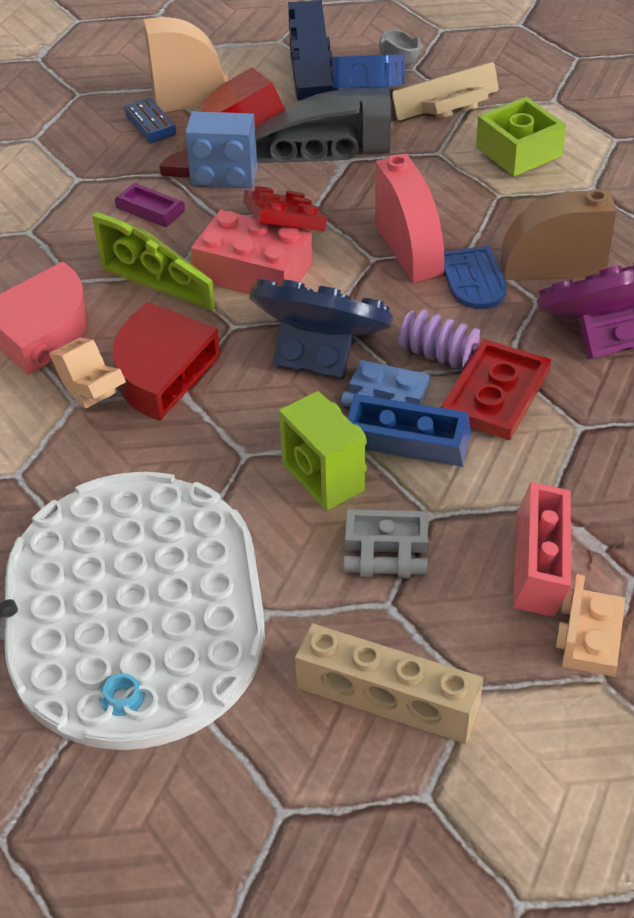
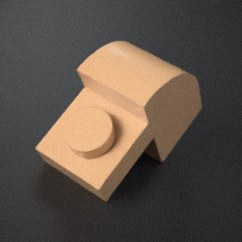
M79 337L49 353L64 386L74 400L83 408H88L114 395L117 392L115 388L126 382L119 368L105 366L94 339Z

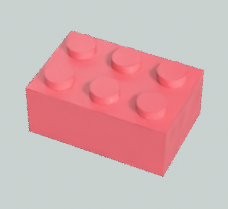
M219 210L191 247L192 265L209 277L213 285L250 294L251 287L257 284V279L279 283L278 286H282L283 280L300 282L312 265L311 231L259 223L254 217L237 214L232 211Z

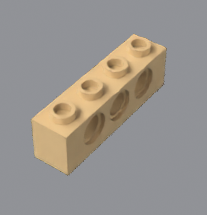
M313 623L295 656L297 689L466 744L480 709L483 686L482 676Z

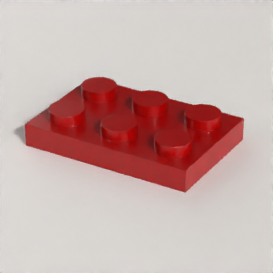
M255 186L254 191H244L243 203L259 223L325 232L327 218L318 210L319 207L314 206L311 200L305 198L304 193L286 191V195L273 194V189L262 186Z
M482 339L440 408L468 412L471 428L511 440L550 371L551 359Z

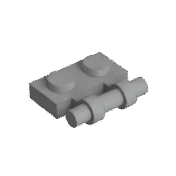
M347 509L345 551H361V556H344V572L360 573V577H373V573L398 574V578L410 579L411 575H427L428 558H411V553H427L428 511ZM374 552H399L398 557H374Z

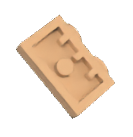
M576 574L574 589H569L566 594L561 614L570 615L569 622H560L556 648L564 649L562 667L615 677L626 597L583 590L585 575Z

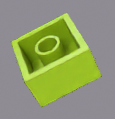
M526 96L478 116L476 148L514 177L562 157L566 124Z
M316 391L279 410L282 465L326 511L365 491V472L367 471L365 464L366 436L360 426L357 424L353 425L342 414L335 402H330L319 391Z

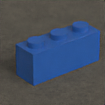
M354 393L347 419L353 425L357 424L363 430L367 440L365 450L463 467L471 436L468 412Z

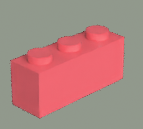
M530 482L516 513L513 608L555 617L571 587V491Z

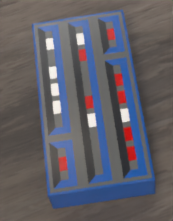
M151 98L124 106L125 115L149 143L176 134L175 124Z

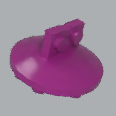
M634 263L633 266L622 268L621 265L599 270V273L586 276L584 280L573 282V279L551 284L552 287L539 290L540 297L536 301L540 312L562 317L578 318L587 359L617 353L623 349H634Z

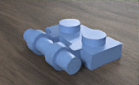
M360 360L349 383V392L344 391L342 395L341 405L351 407L354 393L422 405L430 387L431 375Z

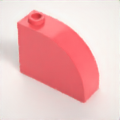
M407 154L393 155L376 161L375 227L412 283L443 276L444 243L442 229L434 199L424 177Z
M63 261L0 294V350L28 375L52 362L49 355L50 352L79 337L82 338L88 323V312L82 282L77 273Z

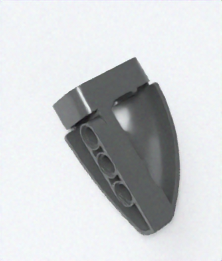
M346 88L316 94L285 106V111L255 127L257 163L349 160L355 157L358 151L363 153L390 152L391 102L389 88Z

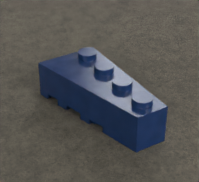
M322 0L288 2L290 56L296 100L300 101L316 94L338 90V88H333L332 51H330V39L326 37Z

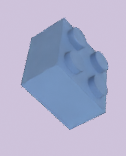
M192 111L185 132L191 186L252 188L257 171L254 114Z

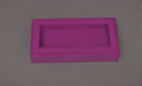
M133 183L115 198L116 208L164 227L170 225L185 212L183 201Z

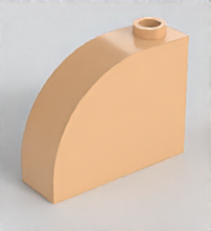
M171 17L143 19L153 99L163 112L202 107L204 101L215 90L229 81L227 73L223 74L212 42L198 27L187 21Z

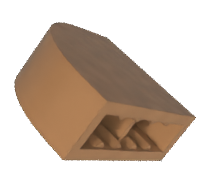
M593 189L590 191L559 193L546 197L525 209L512 222L503 240L501 263L504 280L585 278L607 268L616 218V207L611 190Z

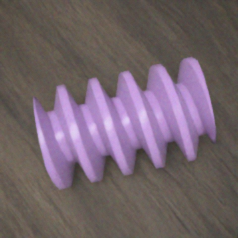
M426 309L421 310L417 317H415V311L411 310L408 312L403 320L398 337V344L401 349L407 351L411 349L417 355L424 354L426 358L430 360L437 359L439 363L444 365L450 363L451 368L457 370L466 367L479 346L480 329L474 328L470 335L467 336V325L461 323L457 330L454 331L455 322L453 319L449 318L446 320L442 327V316L437 313L429 322V311Z

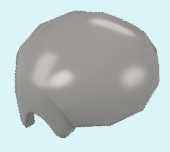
M399 29L383 32L379 41L381 55L405 54V67L417 60L423 48V45H420L419 37L412 39L410 35Z

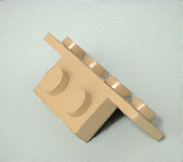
M488 62L391 91L390 97L395 120L400 121L423 113L435 114L436 118H444L453 115L452 110L457 108L465 111L479 107L478 102L489 99L488 94L499 90L495 64Z

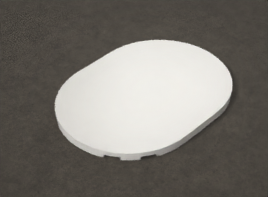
M130 472L94 479L76 486L75 492L59 501L52 500L32 517L31 525L23 533L22 537L16 539L10 552L6 567L5 600H14L18 607V612L12 617H5V659L9 676L17 696L25 708L36 720L56 734L76 743L103 749L132 750L164 745L189 736L211 724L237 702L254 678L264 649L265 625L253 542L248 527L240 513L235 509L233 510L221 499L220 494L199 482L192 484L175 479V475L158 472ZM120 673L129 674L142 684L139 685V691L144 692V701L136 711L125 706L123 707L126 713L125 716H114L112 714L113 706L108 704L107 711L101 707L99 697L104 699V696L100 690L111 676ZM134 686L128 690H118L113 698L116 700L129 698L134 692Z

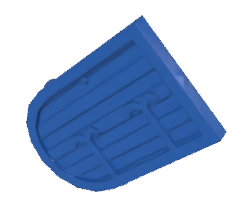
M490 246L444 251V275L450 291L457 302L474 309H487L497 306L504 300L507 291L506 281Z

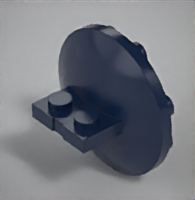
M257 279V284L251 287L249 299L263 311L281 321L272 363L275 366L301 371L306 369L317 374L344 379L353 336L371 334L391 328L393 315L389 312L390 307L385 306L384 302L370 298H362V302L348 299V295L341 294V290L326 286H319L318 292H314L313 289L305 287L304 283L292 280H283L282 286H278L279 283Z

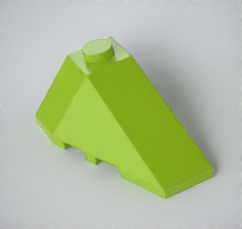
M98 212L92 215L102 270L210 311L215 308L212 280L147 230Z

